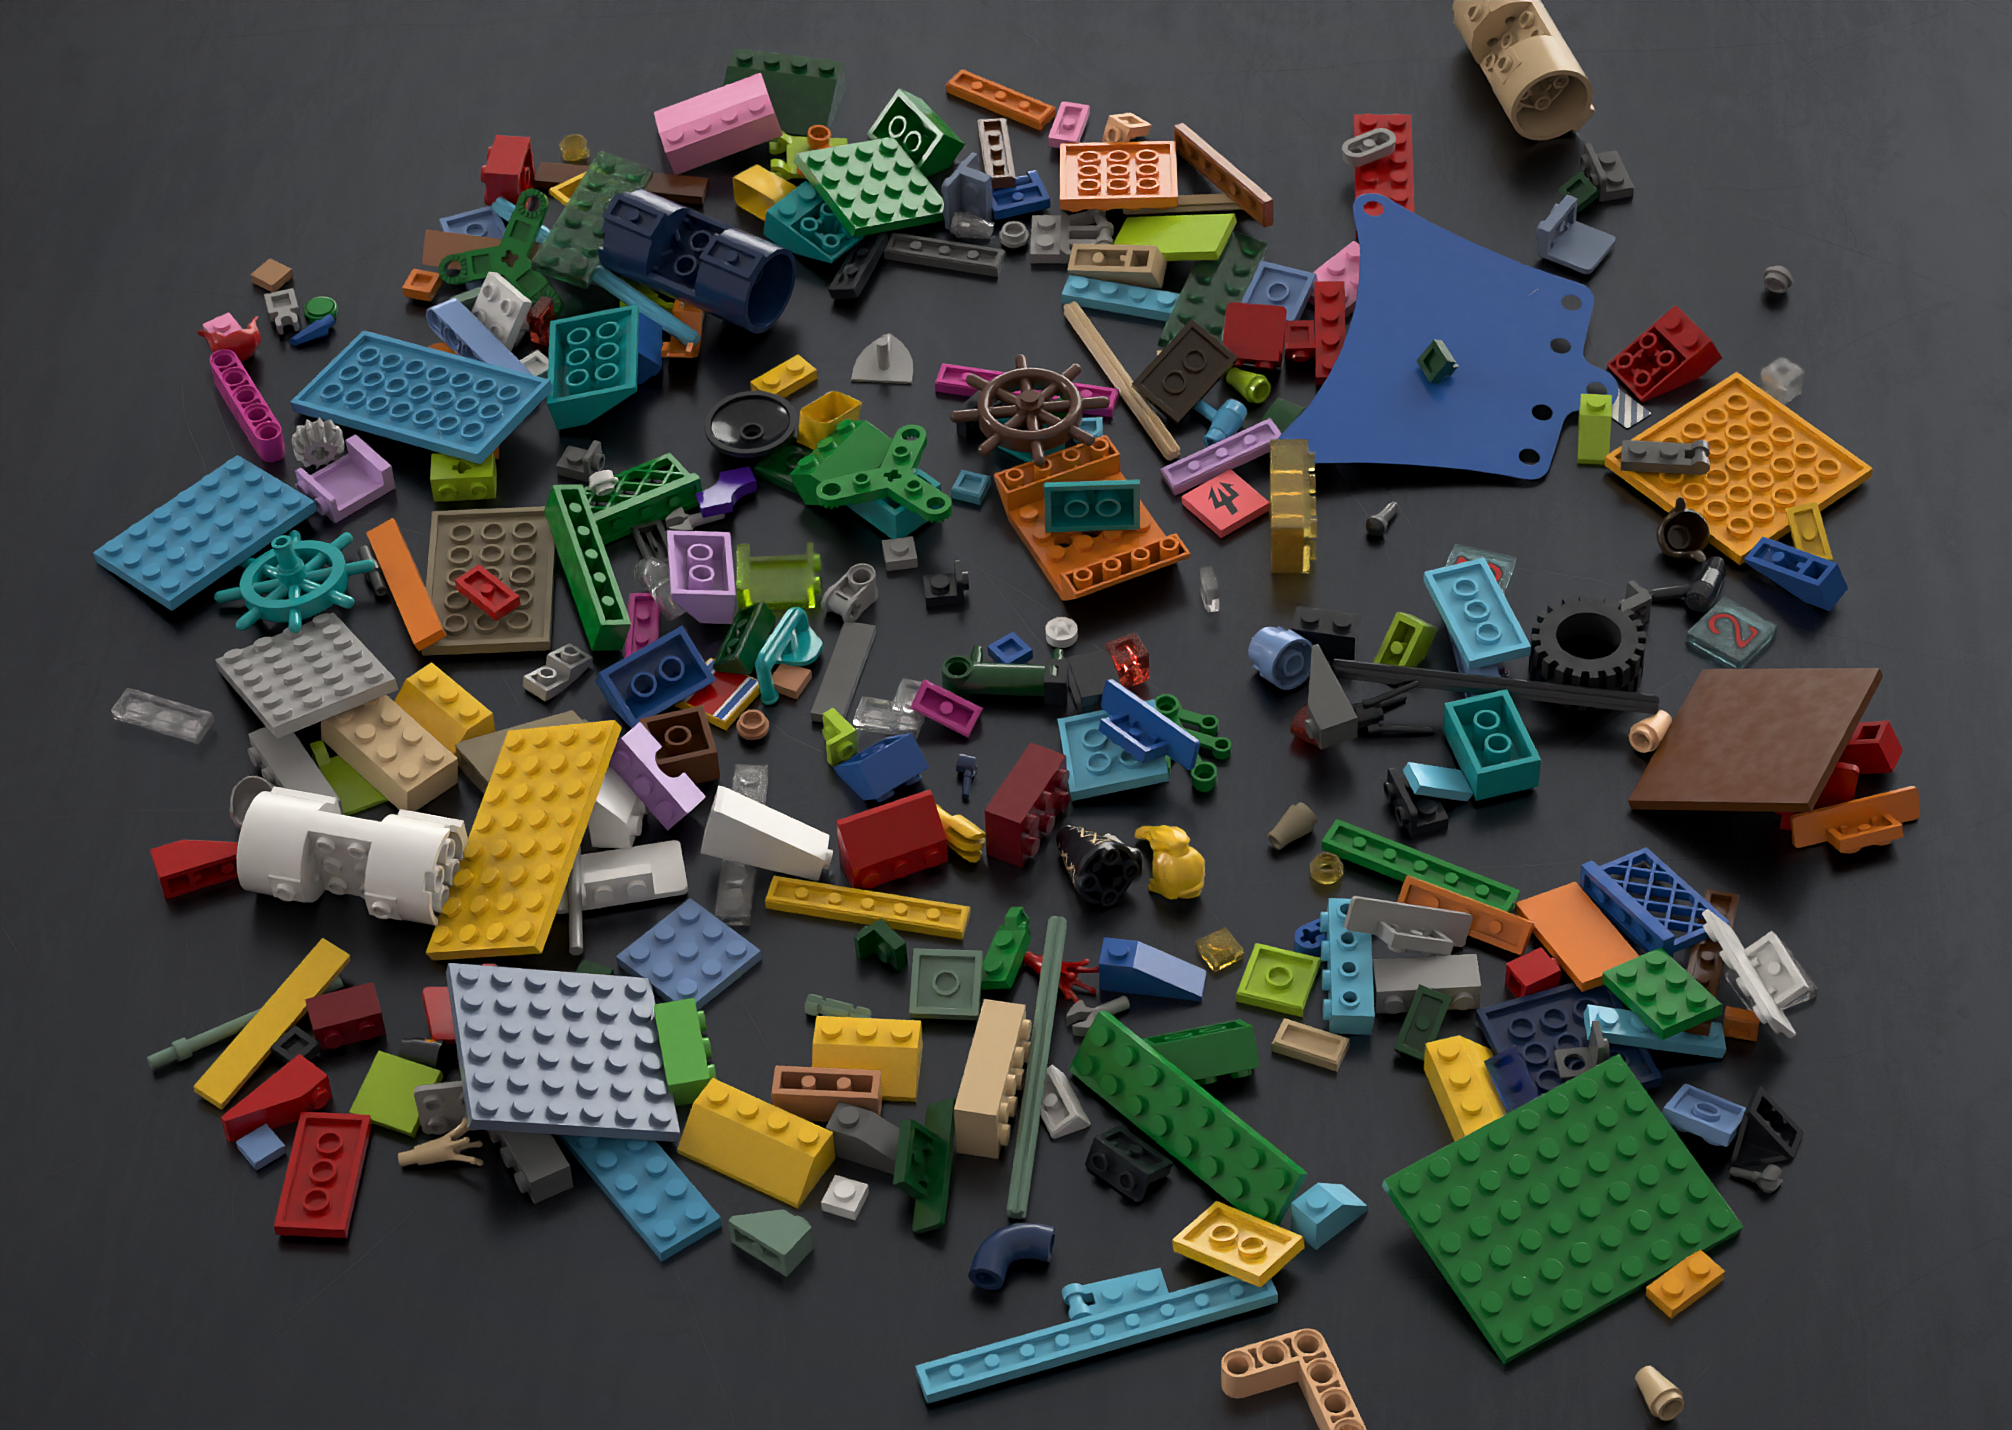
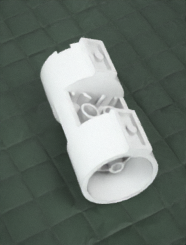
M274 786L271 792L263 791L259 793L247 810L238 841L237 874L240 885L244 890L273 895L284 901L315 902L325 890H329L337 895L350 894L362 897L366 901L369 914L380 919L408 920L438 926L439 915L443 913V905L449 898V888L454 885L452 880L455 872L460 869L459 860L464 858L463 851L467 846L468 837L463 820L400 809L398 815L390 814L382 822L341 815L336 797Z

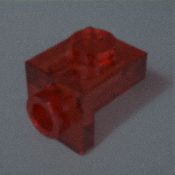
M541 296L537 303L530 307L526 320L529 324L531 341L549 347L550 321L555 320L553 299Z

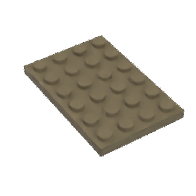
M545 506L432 511L426 590L447 636L423 649V656L551 650L556 545L544 513ZM478 564L520 596L521 605L497 621L456 590L454 580Z

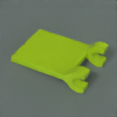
M782 131L783 136L770 140L778 142H769V153L780 154L786 151V162L780 159H772L771 171L779 172L771 173L784 180L790 178L807 179L797 173V165L794 163L797 153L813 151L807 143V137L789 136ZM830 138L829 145L831 147L847 145V138Z
M322 740L310 744L313 753L311 754L312 759L341 800L345 816L389 801L339 755L329 758Z

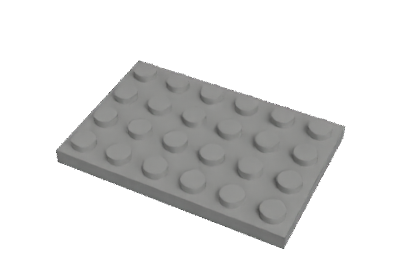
M334 613L316 616L313 618V621L303 624L299 633L290 632L288 627L281 634L260 638L253 645L243 649L229 650L223 657L215 659L220 673L276 739L399 690L395 677Z

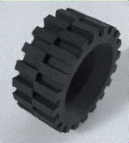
M1579 595V599L1576 602H1573L1569 596L1562 598L1561 606H1558L1555 602L1549 604L1547 613L1541 611L1537 615V622H1534L1532 626L1531 654L1529 655L1528 666L1530 668L1529 675L1531 680L1633 692V689L1637 690L1643 675L1646 648V632L1642 631L1643 624L1641 620H1634L1635 613L1629 608L1622 612V604L1615 600L1611 605L1605 604V597L1597 596L1596 601H1588V595ZM1576 640H1590L1605 644L1614 649L1615 652L1601 659L1587 660L1568 654L1560 645ZM1560 704V706L1569 709V706H1570V705H1568V704ZM1578 706L1577 710L1586 711L1587 707ZM1595 708V711L1604 710V709H1603V708Z

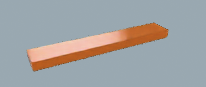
M392 518L366 532L417 650L421 651L445 638L447 635L395 519Z

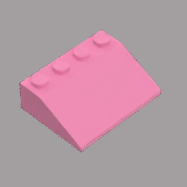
M761 73L654 112L658 131L675 175L783 136Z

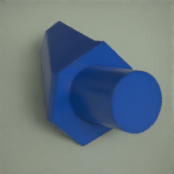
M327 315L320 321L316 320L290 338V344L296 346L325 337L329 333L328 329L335 325L334 318L331 315Z

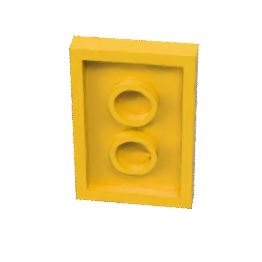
M1218 1201L1213 1203L1172 1239L1174 1252L1260 1288L1304 1249L1303 1236Z

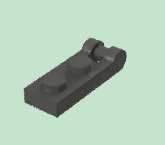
M1622 440L1621 471L1703 475L1710 469V460L1708 458L1710 445L1705 440H1696L1692 444Z

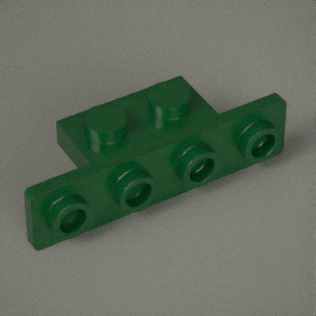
M953 1097L929 1104L926 1108L924 1126L912 1118L900 1121L893 1185L916 1199L912 1230L918 1234L941 1228L945 1224L955 1136L954 1107L956 1099Z

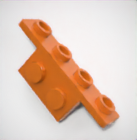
M1909 786L1815 809L1812 812L1792 815L1790 821L1793 845L1796 848H1801L1828 841L1840 853H1855L1862 847L1890 844L1892 840L1904 837L1903 825L1901 823L1920 818L1918 789L1915 786Z

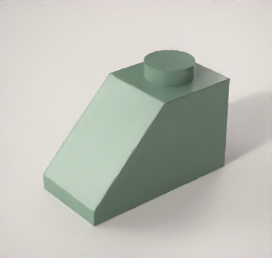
M784 1209L732 1216L728 1220L731 1243L786 1277L814 1249L812 1226L803 1217L794 1216Z

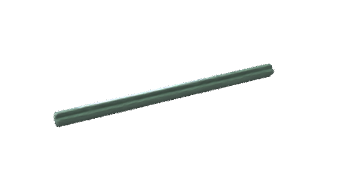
M1051 916L1048 919L1006 1209L1007 1216L1011 1219H1024L1027 1212L1067 929V920L1064 917Z

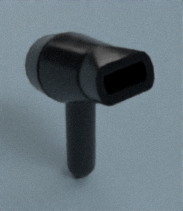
M1711 557L1702 572L1692 583L1651 590L1649 594L1652 601L1657 602L1685 597L1686 605L1691 610L1699 613L1706 612L1717 599L1723 579L1726 576L1724 560L1719 557Z

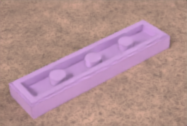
M1271 418L1161 468V476L1176 496L1229 469L1232 470L1275 450L1276 442L1281 432Z

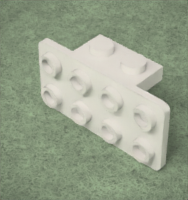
M676 840L634 846L631 849L621 848L581 855L582 911L683 895L688 891L681 845ZM568 881L560 900L557 914L569 913Z
M1709 909L1705 910L1702 915L1707 923L1703 925V928L1714 942L1718 941L1722 946L1723 950L1719 954L1725 964L1731 970L1735 968L1740 977L1736 979V982L1747 997L1751 995L1756 1005L1752 1008L1763 1024L1768 1023L1776 1034L1782 1032L1791 1039L1796 1035V1032L1783 1013L1782 1008L1810 988L1778 936L1771 931L1744 949L1732 928Z

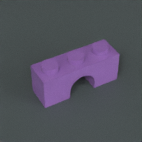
M639 722L617 741L609 764L668 831L706 796L685 772L677 778H672L665 775L658 768L655 754L662 746L643 724Z

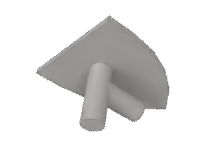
M890 333L884 334L867 346L858 356L853 368L851 381L912 384L913 360L908 349L900 340Z

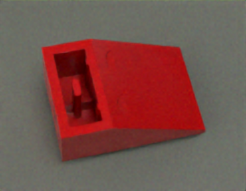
M1675 305L1606 365L1643 403L1700 378L1718 363L1722 356L1712 340Z

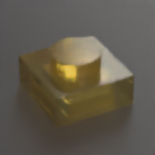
M1226 927L1196 940V950L1214 972L1244 958V949Z

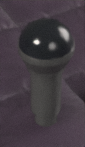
M1392 501L1379 514L1370 516L1365 524L1367 532L1372 536L1383 535L1388 521L1397 512L1398 504Z

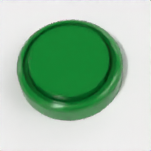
M329 297L313 298L303 307L304 317L311 323L316 320L320 321L327 315L335 318L338 314L337 303Z

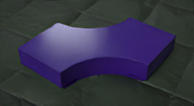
M749 466L720 472V478L714 486L705 491L695 493L696 502L702 517L706 518L733 512V506L737 500L747 494L756 492V480Z

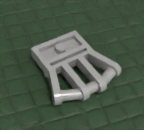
M1089 209L1088 211L1068 215L1061 211V215H1032L1030 262L1069 263L1073 244H1113L1114 227L1112 223L1108 222L1106 211ZM1093 223L1097 224V226H1085Z

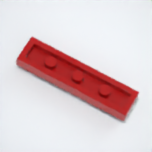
M1314 281L1316 385L1324 384L1346 339L1345 281Z

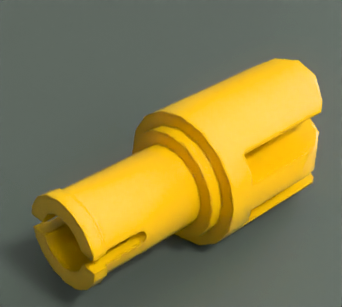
M936 804L947 838V846L969 862L975 863L979 861L982 855L981 849L985 843V832L964 816H951Z

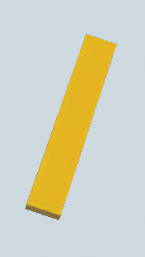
M773 876L765 899L766 909L871 925L877 920L882 919L891 929L960 940L964 938L971 915L969 906Z
M322 938L193 1086L194 1092L223 1110L272 1053L270 1047L291 1030L308 1011L305 999L322 995L351 961L350 955Z

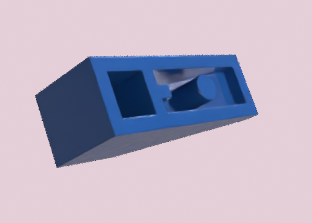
M1762 537L1744 558L1748 565L1802 601L1828 611L1834 607L1848 590L1838 563L1766 537Z
M1104 937L1099 960V990L1202 1001L1207 970L1139 941Z

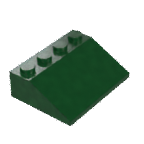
M734 49L727 65L723 86L761 73L783 132L789 136L807 137L808 129L813 125H823L830 130L846 91L844 62L779 54L776 52Z

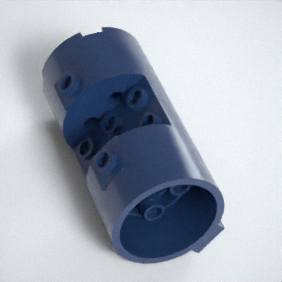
M636 188V191L632 193H616L602 215L604 223L601 231L605 233L603 247L598 248V256L602 267L616 275L756 334L771 328L780 318L790 300L796 279V261L793 253L786 248L642 188Z

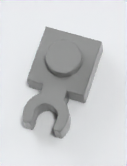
M293 288L264 294L270 321L276 323L277 332L283 334V327L285 325H293L294 330L299 331L298 316H300Z

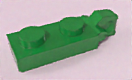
M1023 906L1010 907L1005 916V925L998 927V931H996L983 962L981 990L1010 989L1032 939L1029 935L1030 927L1028 926L1030 918L1024 912Z

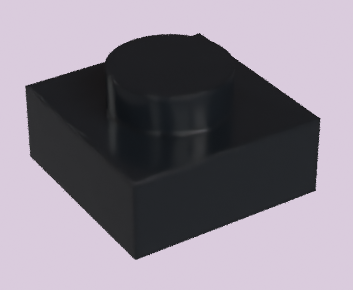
M294 1026L270 1047L272 1056L285 1065L298 1054L311 1061L321 1052L320 1042L297 1026Z

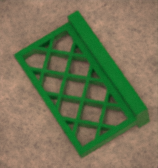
M671 453L614 475V477L618 478V483L614 486L615 491L613 494L597 496V493L589 490V486L584 487L603 545L631 534L630 527L659 519L663 521L680 507L683 508L684 512L697 507L695 493L703 491L700 477L695 472L690 474ZM667 465H669V466L671 467V468L669 469V471H659V470H658V469L663 468V467H665V466H667ZM636 478L643 479L641 482H629ZM652 479L663 480L662 484L650 483ZM623 491H635L634 495H622ZM596 502L607 503L606 507L594 506Z

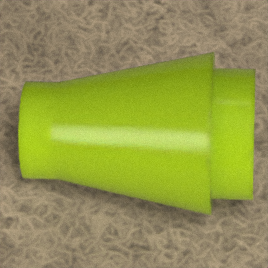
M1237 367L1230 369L1227 373V383L1233 386L1249 403H1261L1268 397L1271 386L1264 375L1240 370Z

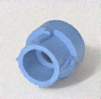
M1280 626L1277 628L1265 627L1252 637L1248 655L1250 661L1254 664L1253 667L1260 671V676L1280 689L1290 690L1301 685L1310 675L1313 645L1290 629L1286 631Z

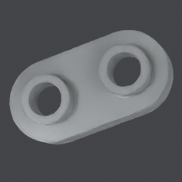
M1378 128L1349 139L1342 145V160L1348 165L1359 167L1387 156L1395 150L1396 136L1388 129Z

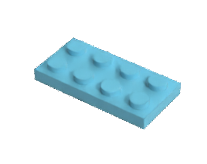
M1485 558L1424 572L1423 581L1469 670L1531 654V645Z

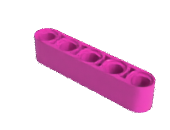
M229 349L217 350L209 358L215 386L258 456L265 462L281 460L286 454V448L280 424L237 355Z

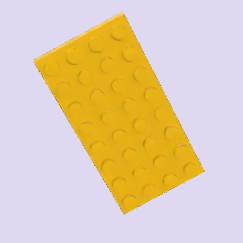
M615 720L508 730L468 837L467 846L463 851L464 858L460 860V869L455 872L452 880L454 885L449 888V898L443 905V913L439 915L438 926H435L426 950V954L432 960L542 953L622 729Z

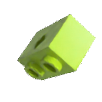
M494 451L481 464L443 453L432 454L430 482L434 502L496 498L497 469Z

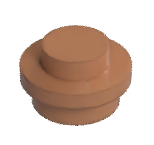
M758 710L743 712L736 725L738 734L747 740L760 739L769 731L768 719Z

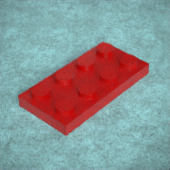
M322 1112L300 1113L274 1222L276 1235L347 1238L372 1127L371 1115Z

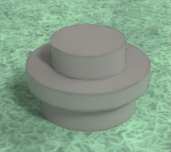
M1017 221L1006 223L999 234L1000 242L1010 248L1021 247L1029 240V232L1025 225Z
M1771 266L1764 272V285L1773 292L1783 293L1793 284V277L1785 267Z

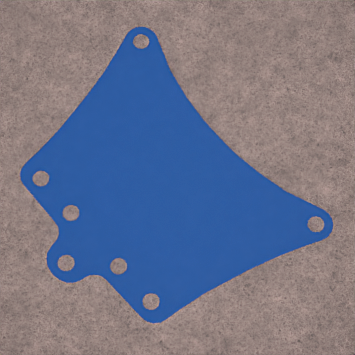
M1368 193L1356 198L1353 203V214L1360 245V265L1356 305L1343 348L1324 384L1311 404L1278 438L1276 449L1279 455L1284 460L1295 464H1407L1466 469L1531 480L1544 476L1550 468L1563 422L1568 414L1579 410L1581 394H1588L1586 391L1587 385L1594 382L1603 384L1607 389L1606 395H1612V405L1618 397L1619 387L1616 379L1610 373L1591 365L1583 355V348L1594 305L1592 291L1585 285L1524 265L1468 241L1429 222L1380 194ZM1376 201L1383 206L1384 211L1379 216L1368 215L1363 209L1365 203ZM1573 295L1581 300L1582 306L1578 310H1568L1562 306L1561 300L1565 296ZM1563 338L1570 343L1571 349L1564 354L1556 353L1551 349L1550 343L1553 339ZM1434 339L1444 342L1459 366L1451 376L1445 375L1439 384L1430 383L1416 361ZM1540 404L1546 405L1551 408L1553 415L1549 420H1538L1532 415L1533 407ZM1293 439H1301L1308 444L1309 450L1303 455H1295L1288 450L1287 444ZM1523 449L1535 450L1540 456L1539 462L1534 465L1522 463L1519 459L1520 451Z

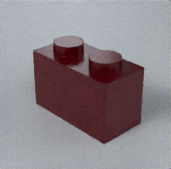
M373 982L305 999L315 1040L320 1042L321 1051L338 1048L342 1045L361 1040H369L386 1034Z

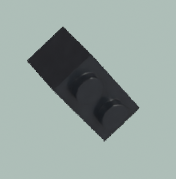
M1297 606L1291 628L1292 631L1311 642L1313 646L1318 644L1327 661H1333L1334 659L1356 660L1360 643L1361 615Z

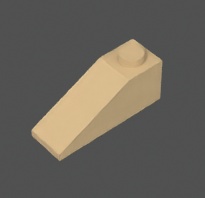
M1073 244L1067 270L1072 274L1143 288L1162 289L1167 261L1158 247L1153 245Z

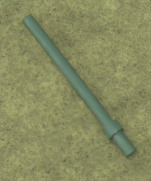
M339 975L323 994L331 993L344 987ZM260 1009L186 1040L183 1037L172 1042L171 1047L147 1057L150 1068L153 1070L176 1059L180 1062L192 1057V1052L241 1032Z

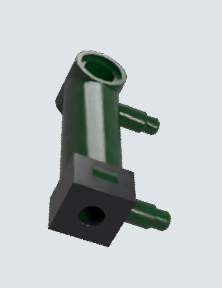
M975 645L970 658L963 655H952L947 657L941 665L943 689L963 699H967L974 694L1044 697V704L1067 705L1070 683L1068 659H1064L1063 650L1060 648L1053 650L1051 658H1046V665L986 663L983 662V648L980 645Z

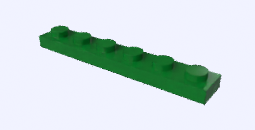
M1339 819L1335 820L1322 840L1321 850L1402 882L1405 881L1406 876L1410 875L1509 913L1515 908V903L1520 900V890Z

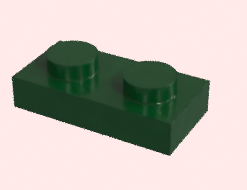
M1419 984L1393 1051L1424 1063L1426 1043L1436 1040L1452 997Z

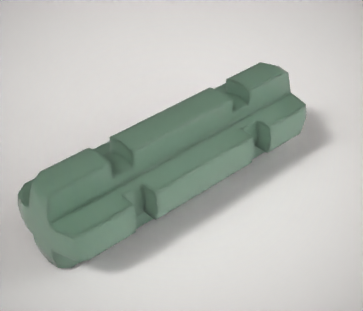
M814 994L808 995L804 1005L805 1013L813 1016L823 1014L822 1016L871 1018V1010L868 1008L857 1006L855 1009L853 1004L826 998V1001H824L822 996Z

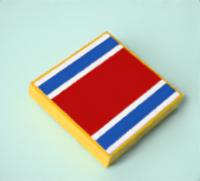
M709 658L705 663L716 681L674 706L683 710L703 705L708 722L727 730L761 692L757 679L749 675L715 671L712 668L715 660Z

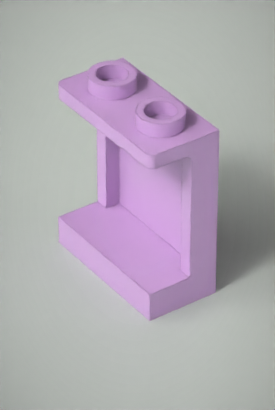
M356 434L346 440L348 454L312 475H309L302 468L295 471L298 482L295 484L296 490L315 501L319 514L322 516L326 515L334 523L395 489L392 466Z

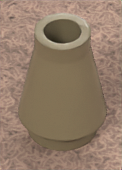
M1300 802L1296 806L1291 805L1274 829L1267 834V837L1275 848L1281 850L1285 845L1314 830L1313 826L1317 823V818L1304 803Z

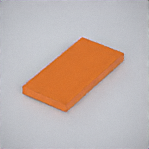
M1576 881L1515 903V912L1518 916L1535 922L1533 934L1553 958L1557 960L1562 969L1582 992L1603 985L1602 972L1639 957L1636 951Z

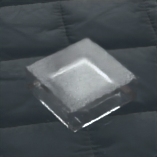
M1212 566L1203 567L1199 570V591L1206 611H1219V586Z

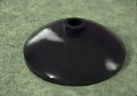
M745 391L725 397L709 410L704 422L707 440L715 449L732 457L747 459L763 457L779 450L791 440L797 427L796 413L792 405L781 396L765 391Z

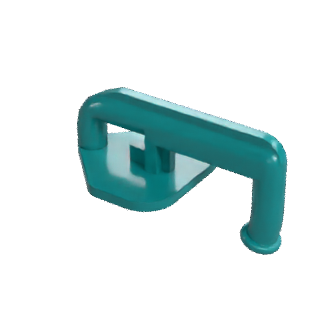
M792 607L787 610L773 633L768 636L755 662L761 692L760 699L765 705H772L779 699V693L774 689L771 674L774 664L805 666L814 662L823 650V642L809 627L806 612L801 607Z

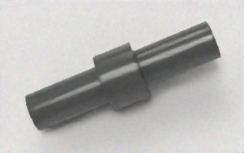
M361 546L357 551L361 561L371 559L375 562V569L363 574L366 580L371 582L376 595L383 596L388 592V588L384 582L380 564L374 559L368 546Z

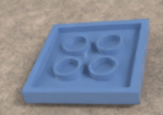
M689 898L616 956L617 965L632 977L648 978L652 985L653 993L665 1002L695 998L698 1011L762 960L760 949Z

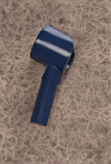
M961 753L957 759L956 772L964 774L961 797L967 799L970 797L971 780L977 773V765L975 764L976 758L974 756Z

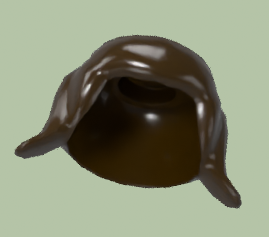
M1679 497L1676 500L1675 508L1671 509L1657 528L1658 545L1662 552L1670 558L1686 561L1697 560L1700 563H1704L1706 556L1703 554V551L1707 548L1710 541V530L1707 521L1697 511L1686 509L1684 498Z

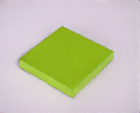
M1255 943L1236 993V1002L1303 1017L1322 966L1321 958Z
M378 1051L349 1113L371 1115L373 1124L415 1137L421 1123L414 1098V1088L420 1085L440 1083L444 1075L439 1070Z

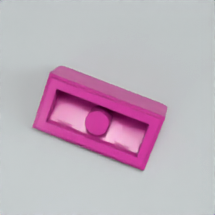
M926 679L922 681L910 706V709L967 738L983 709Z

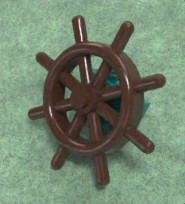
M1019 354L1015 358V370L1000 374L990 382L975 374H969L966 377V383L981 391L977 409L958 410L950 414V419L953 423L978 421L981 431L988 438L978 447V454L985 457L998 447L1025 462L1033 461L1036 466H1042L1045 463V456L1064 450L1065 443L1071 438L1086 446H1092L1095 443L1094 435L1080 428L1083 420V411L1107 408L1110 405V400L1106 396L1081 397L1078 388L1072 382L1082 371L1079 364L1074 363L1062 374L1047 369L1029 368L1027 357ZM1016 391H1021V394H1019L1018 396L1012 393ZM1055 395L1062 399L1059 401H1050ZM998 400L1008 405L993 407ZM1068 412L1063 419L1053 415L1054 413Z

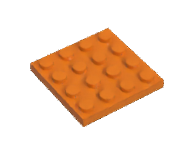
M1176 141L1060 143V210L1072 212L1081 211L1082 209L1109 211L1119 208H1126L1128 210H1139L1141 208L1166 210L1171 207H1178Z

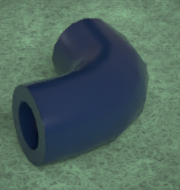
M1016 1223L996 1230L982 1241L974 1255L968 1274L969 1280L980 1288L995 1290L1002 1287L1006 1272L1015 1261L1034 1259L1050 1262L1055 1245L1056 1227L1037 1223Z

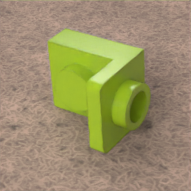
M831 708L822 713L824 725L822 734L826 740L827 761L831 766H835L858 752L856 729L834 708Z

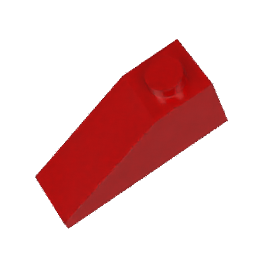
M1889 720L1859 722L1838 762L1858 766L1859 773L1861 774L1891 773L1896 767L1903 748Z
M179 840L150 849L154 868L165 900L237 878L238 842Z
M298 1054L220 1117L226 1139L229 1142L237 1141L264 1124H267L270 1129L278 1128L299 1121L301 1112H315L317 1109L323 1108L329 1099L333 1097L328 1075L301 1054Z

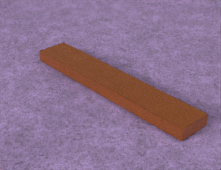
M1184 123L1174 125L1176 152L1264 228L1273 225V199Z

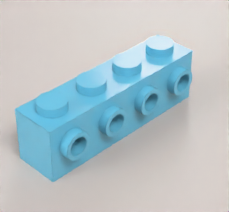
M1328 898L1327 912L1320 913V932H1326L1327 941H1321V961H1327V970H1322V990L1328 991V999H1323V1020H1329V1032L1333 1034L1371 1035L1374 1022L1371 934L1348 931L1344 928L1351 899Z

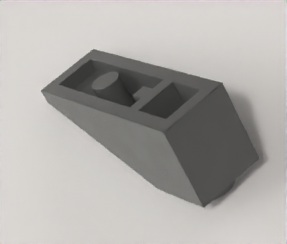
M1317 644L1312 646L1308 719L1304 721V725L1309 738H1315L1320 749H1324L1356 738L1358 717Z
M839 1101L825 1129L833 1132L835 1156L894 1174L900 1128L872 1111Z

